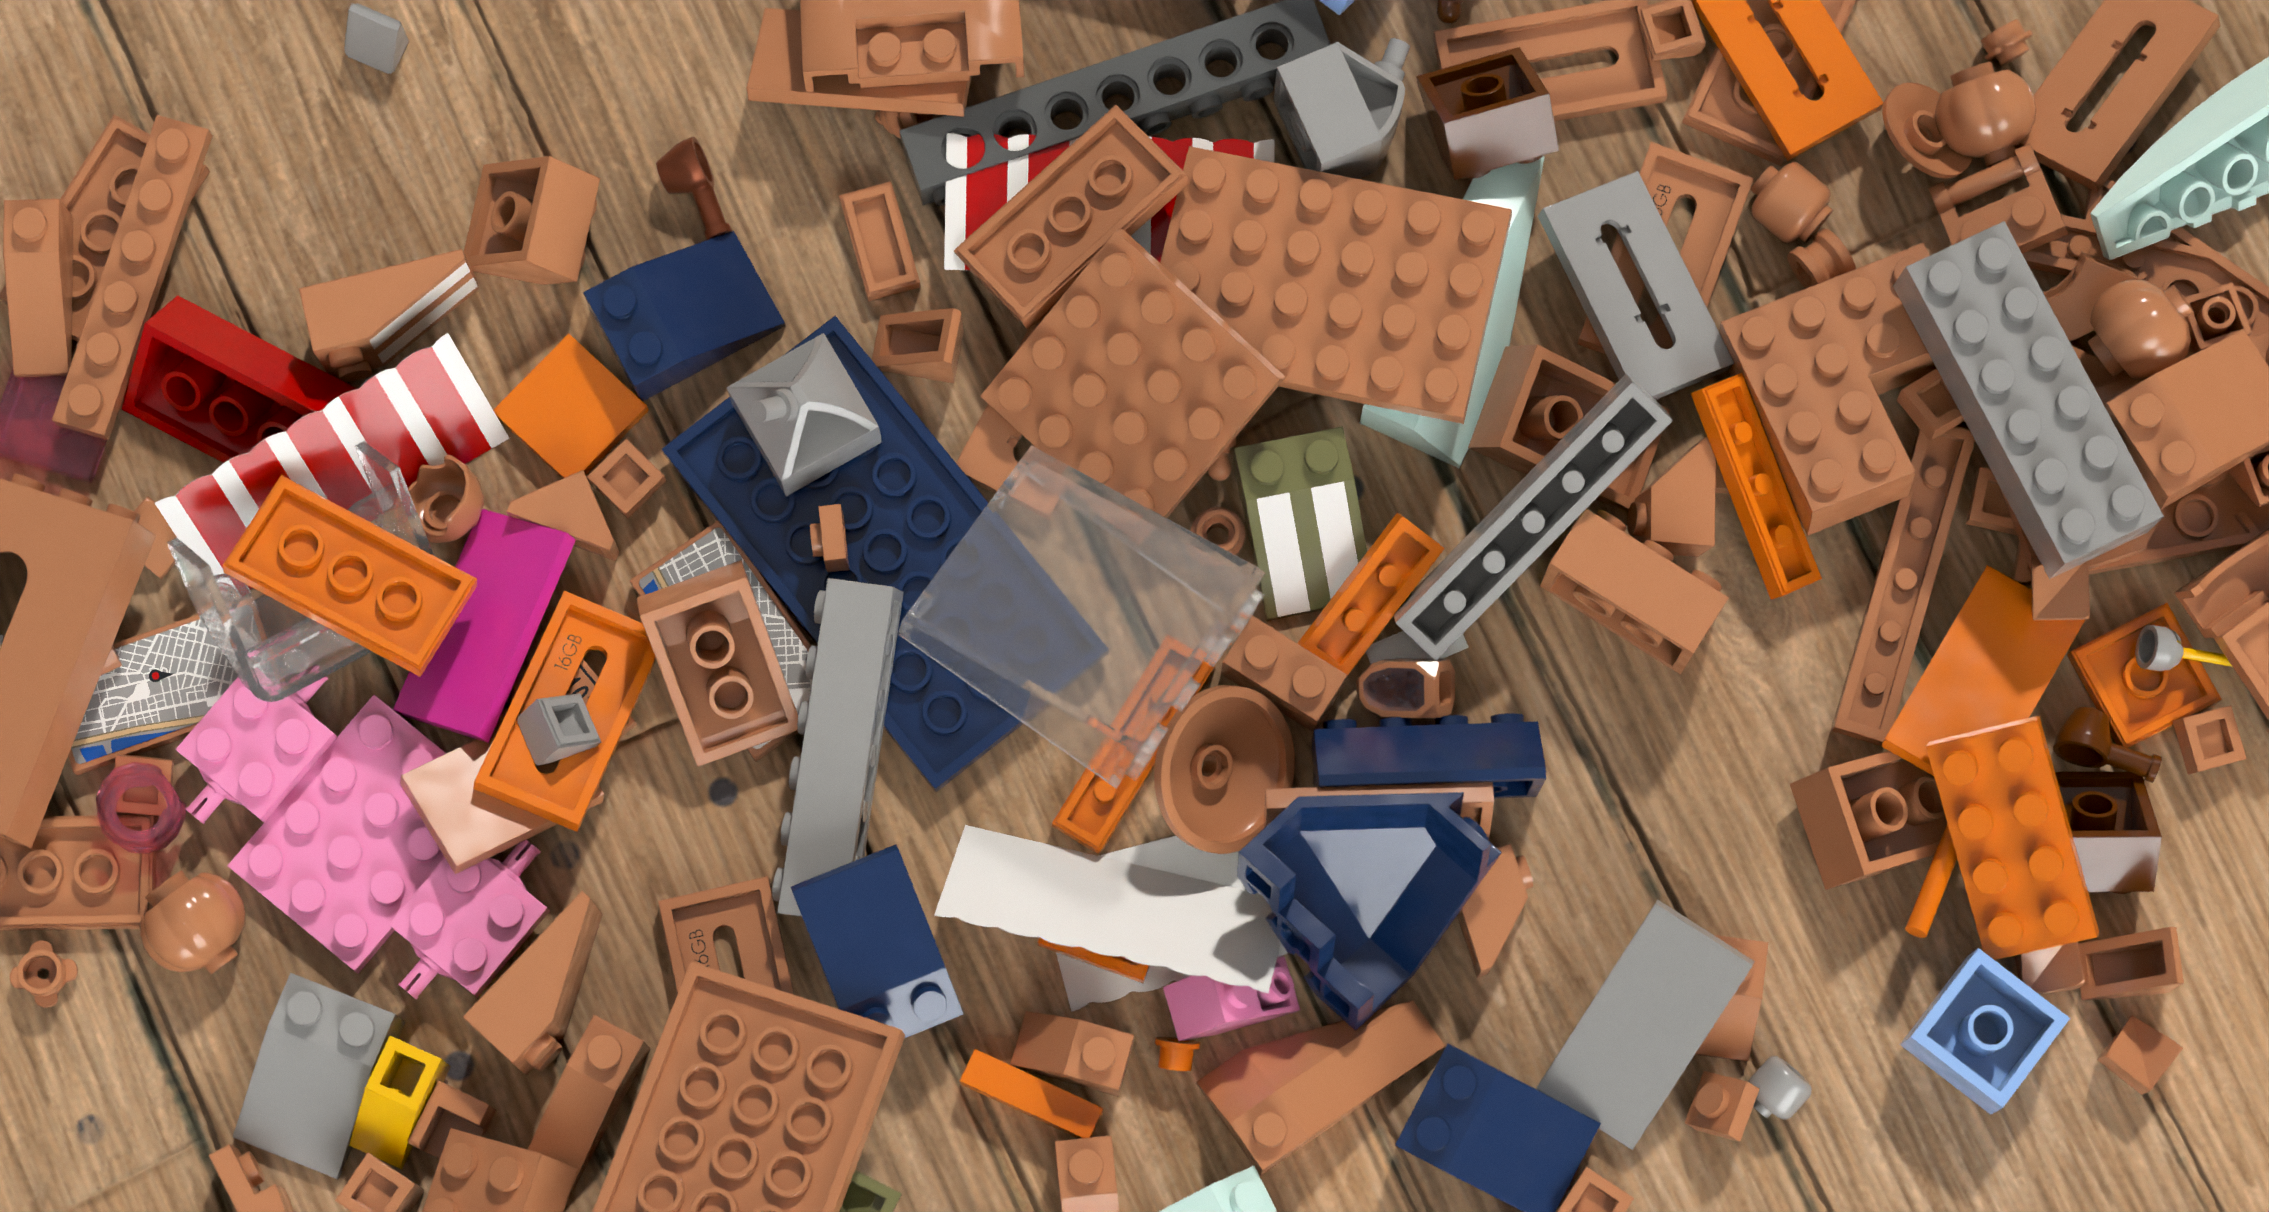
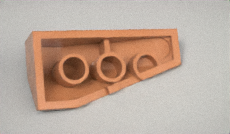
M1411 1000L1377 1010L1356 1031L1343 1020L1241 1050L1198 1080L1196 1084L1250 1162L1255 1166L1259 1175L1262 1176L1445 1048V1045L1415 1002Z

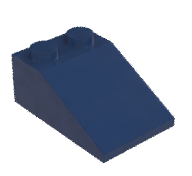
M734 231L632 266L583 292L594 318L635 393L642 401L786 326Z
M897 844L791 886L792 893L840 1010L902 1029L905 1038L964 1014Z
M1448 1043L1395 1146L1523 1212H1555L1601 1123Z

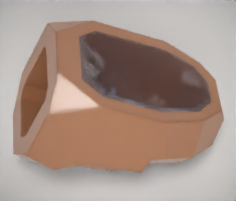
M1433 658L1384 659L1372 663L1356 680V691L1365 708L1381 717L1440 718L1450 715L1455 701V670L1450 659L1438 658L1436 661Z

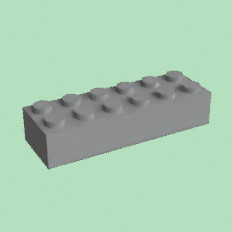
M2005 221L1905 267L1893 287L2040 563L2043 564L2048 578L2051 579L2150 531L2164 515Z

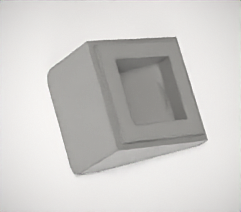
M352 3L348 10L344 44L345 54L349 58L377 70L392 74L409 43L401 22L358 3Z
M581 693L537 699L517 718L519 728L536 765L555 762L597 747L601 743Z

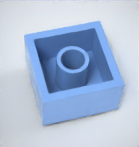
M1977 948L1964 959L1900 1045L1991 1115L2005 1106L2070 1018Z

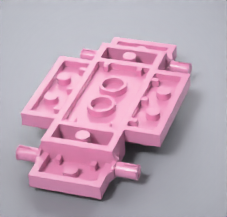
M249 664L175 749L198 768L204 781L207 783V786L186 807V810L201 823L205 824L209 816L226 798L230 802L243 805L259 818L263 825L228 864V867L356 973L359 974L392 933L396 931L412 945L415 953L420 958L409 974L398 984L401 988L417 1000L418 996L437 974H440L443 977L456 980L477 998L550 912L544 904L527 891L522 880L519 878L541 851L528 840L517 844L502 863L496 859L488 858L455 874L400 785L401 775L447 753L375 695L369 699L337 737L315 718L310 707L306 704L323 683L328 680L315 666L309 664L304 673L288 689L285 686L272 683Z

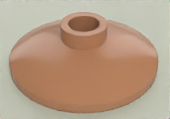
M1902 83L1896 86L1885 97L1882 108L1886 131L1896 149L1914 167L1930 176L1950 179L1962 174L1970 166L1973 157L1960 155L1950 149L1946 144L1947 142L1939 134L1935 121V110L1940 93L1919 83Z

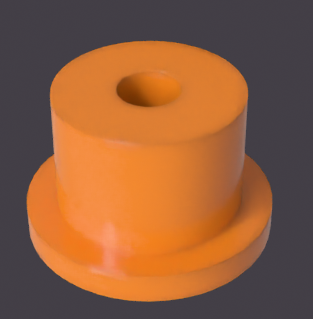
M1177 1037L1155 1038V1044L1160 1046L1159 1068L1174 1071H1192L1194 1050L1200 1049V1042L1191 1039L1178 1041Z

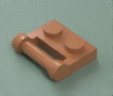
M2030 143L2016 149V156L1947 186L1942 181L1928 187L1952 245L2005 221L2022 254L2069 234ZM2024 175L2026 176L2030 187L1959 217L1955 205Z

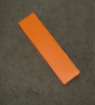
M974 1049L960 1079L961 1085L1077 1139L1092 1138L1103 1114L1102 1107L977 1049Z

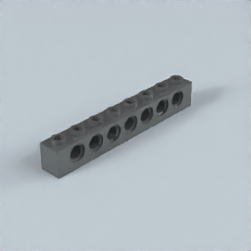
M1283 0L965 108L964 117L944 115L899 130L901 146L922 205L935 202L937 206H945L946 181L1079 138L1109 111L1105 107L1104 102L1110 96L1124 95L1128 97L1133 104L1124 113L1147 136H1151L1168 129L1172 125L1171 121L1188 115H1192L1194 119L1205 118L1220 111L1223 108V103L1243 97L1244 101H1254L1269 95L1274 90L1273 86H1275L1278 66L1331 44L1314 0ZM1275 43L1280 45L1286 53L1279 59L1268 60L1263 58L1257 52V49L1263 44ZM1224 60L1229 62L1235 70L1227 77H1215L1207 71L1206 67L1213 61ZM1172 77L1179 80L1184 87L1176 94L1166 95L1159 92L1155 84L1163 78ZM1063 112H1072L1082 120L1077 127L1070 130L1060 129L1052 121L1058 114ZM1019 129L1027 134L1036 135V137L1027 148L1020 151H1010L997 143L994 134L1003 136L1010 130ZM955 133L964 137L980 134L985 143V153L981 161L975 166L965 169L950 165L946 161L947 134Z

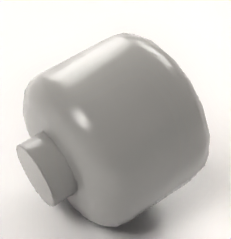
M1778 1056L1769 1057L1748 1081L1759 1088L1753 1107L1765 1118H1768L1771 1114L1784 1120L1791 1118L1806 1102L1812 1092L1808 1081L1795 1068Z

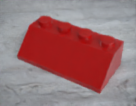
M177 295L144 324L121 410L225 463L235 456L249 453L254 446L265 438L287 431L300 418L312 412L323 410L336 397L348 391L357 390V388Z

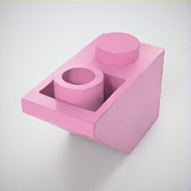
M1285 956L1277 957L1268 994L1255 990L1250 986H1234L1221 983L1207 976L1191 975L1163 987L1178 1041L1222 1034L1300 1010L1293 979L1289 973Z

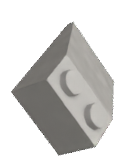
M290 973L267 1026L233 1138L339 1180L352 1149L349 1144L364 1089L389 1036L398 1039L405 1021L392 1012Z

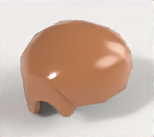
M452 455L444 456L445 463L441 465L423 464L419 468L417 480L406 490L400 507L407 528L428 542L446 543L457 540L476 526L485 502L478 478L466 464Z

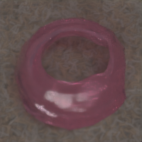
M132 762L115 768L101 782L95 798L96 812L102 833L110 841L130 853H151L167 848L179 835L186 817V803L181 801L172 785L162 774V770L153 764ZM156 786L164 795L167 803V808L161 813L158 822L152 828L144 831H134L125 827L117 815V803L120 796L126 790L133 787Z

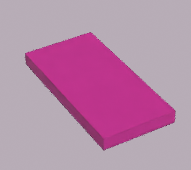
M482 509L476 526L471 529L455 566L477 578V587L421 677L409 671L393 710L404 717L489 743L576 539L560 530Z

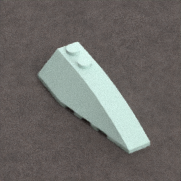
M2269 57L2230 81L2189 112L2158 139L2119 178L2091 211L2090 215L2105 258L2112 260L2167 239L2170 236L2171 230L2189 225L2192 228H2196L2212 222L2213 214L2229 208H2234L2237 211L2256 205V198L2269 193Z
M1544 156L1532 163L1510 164L1493 169L1485 176L1474 178L1463 200L1512 209L1511 224L1464 424L1367 404L1363 406L1360 424L1460 468L1469 449V443L1506 346H1510Z

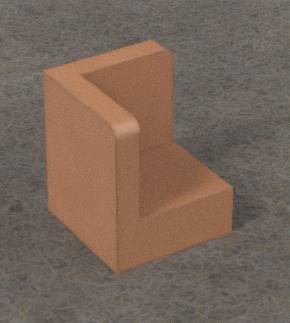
M438 1080L408 1143L440 1159L450 1128L484 1137L496 1109Z
M367 1153L335 1201L351 1212H410L423 1194L424 1189L370 1153Z

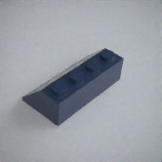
M1517 713L1493 715L1490 717L1491 723L1468 724V717L1462 715L1443 716L1435 718V725L1413 726L1411 718L1401 717L1379 720V727L1357 728L1356 720H1328L1323 722L1324 729H1314L1312 734L1314 787L1493 782L1494 799L1537 797L1546 780V765L1538 721L1524 722V715Z

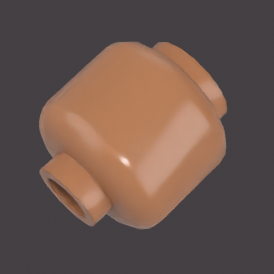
M1797 162L1785 165L1780 171L1770 165L1750 189L1757 196L1751 208L1753 218L1785 244H1790L1798 239L1806 243L1833 212V209L1828 206L1831 197L1829 188Z

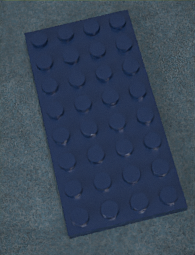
M834 316L787 353L824 333L877 422L882 443L786 496L733 407L730 397H728L661 450L817 646L821 624H817L814 621L815 602L818 592L820 590L826 591L828 578L892 586L904 592L884 729L933 790L937 792L1108 658L1110 651L844 325ZM841 504L845 522L849 570L827 572L824 557H813L810 524L820 523L818 506Z

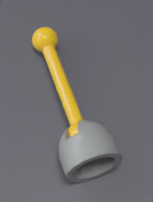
M2146 625L2141 630L2137 639L2136 661L2142 669L2154 671L2170 670L2178 665L2182 658L2232 667L2224 654L2182 647L2181 639L2177 632L2167 627Z

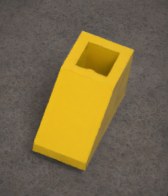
M389 1036L364 1089L349 1146L366 1154L370 1153L377 1159L402 1169L413 1147L408 1143V1140L438 1080L444 1082L451 1066L437 1056Z

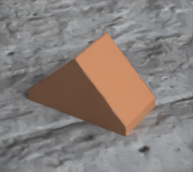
M955 308L880 315L872 361L880 371L954 384L964 334L962 311Z
M583 470L510 501L506 511L510 517L566 532L576 539L575 547L616 562L619 549Z
M2166 927L2078 944L2085 984L2080 987L2082 1000L2166 994L2184 984L2176 927Z

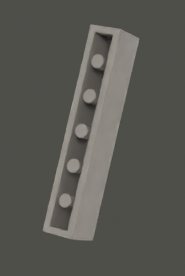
M1626 373L1410 593L1394 614L1395 623L1436 661L1673 421L1668 412Z
M828 578L826 591L820 590L817 594L814 621L817 624H821L818 646L812 645L810 647L806 661L807 679H812L809 701H803L800 706L797 723L798 734L804 735L801 757H794L789 774V787L791 790H796L793 812H786L781 827V844L787 846L785 866L776 870L772 888L773 901L779 902L777 913L802 916L791 886L865 856L904 594L903 591L895 587Z

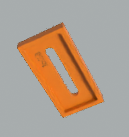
M1691 0L1694 10L1787 161L1881 110L1883 106L1882 99L1820 0H1767L1822 89L1823 96L1816 101L1809 100L1804 94H1801L1799 86L1759 21H1756L1754 18V13L1746 0Z
M564 591L476 776L473 789L578 832L656 662V657L643 623ZM591 650H600L606 656V662L586 703V707L601 743L597 747L560 759L557 768L553 772L548 774L541 773L535 766L519 728L517 718L537 699L567 695L585 655Z

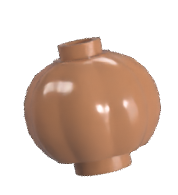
M1992 62L1982 63L1951 75L1950 79L1953 88L1940 94L1935 110L1936 126L1939 134L1947 142V146L1963 156L1978 159L1984 158L1986 167L2016 156L2015 146L2019 145L2031 131L2036 119V104L2030 86L2023 78L2011 70L1995 72Z
M2131 279L2122 281L2108 288L2096 301L2091 313L2090 323L2097 335L2090 339L2088 344L2114 377L2125 370L2131 378L2144 381L2150 376L2185 359L2191 342L2186 317L2194 311L2174 285L2164 291L2161 287L2146 280Z
M181 870L145 897L153 908L141 917L140 935L144 949L158 965L167 970L180 973L194 971L205 966L212 975L239 955L233 948V945L245 926L246 912L240 894L229 881L206 872H202L189 880Z

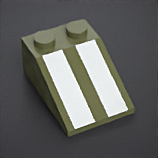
M1343 426L1234 448L1233 468L1267 621L1323 610L1367 553L1355 479Z

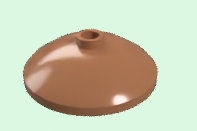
M1235 685L1214 686L1197 693L1185 702L1174 714L1163 733L1157 750L1154 769V785L1158 806L1172 832L1187 845L1209 853L1228 854L1240 851L1263 830L1265 789L1292 788L1295 772V752L1288 724L1277 706L1270 699L1246 687Z

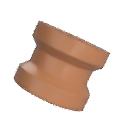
M1826 228L1817 232L1813 237V243L1806 248L1796 247L1787 255L1792 271L1805 289L1856 269L1853 258L1845 245L1832 231Z

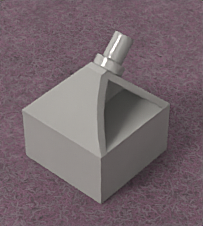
M1391 38L1382 60L1376 61L1374 64L1336 42L1277 67L1274 103L1305 169L1360 179L1378 170L1395 136L1401 116L1405 95V86L1402 82L1405 72L1402 70V66L1410 49L1408 43L1400 39Z
M824 333L727 387L733 407L786 496L882 443L877 422Z

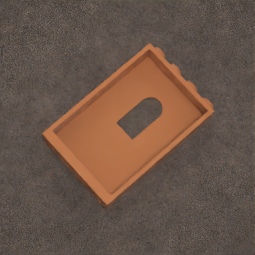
M14 474L11 482L0 478V553H14L23 559L27 567V582L0 647V838L31 848L156 535L138 524L141 515L130 509L109 503L106 511L91 507L93 500L82 494L62 488L59 495L55 496L43 492L46 487L44 484L29 477Z

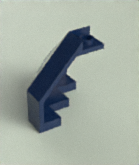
M1464 792L1298 796L1238 853V878L1248 893L1255 895L1259 892L1272 910L1265 918L1286 951L1291 954H1298L1309 965L1311 971L1304 978L1314 994L1355 1031L1414 976L1502 854L1499 849L1488 841L1485 831L1478 823L1469 817L1462 818L1460 816Z

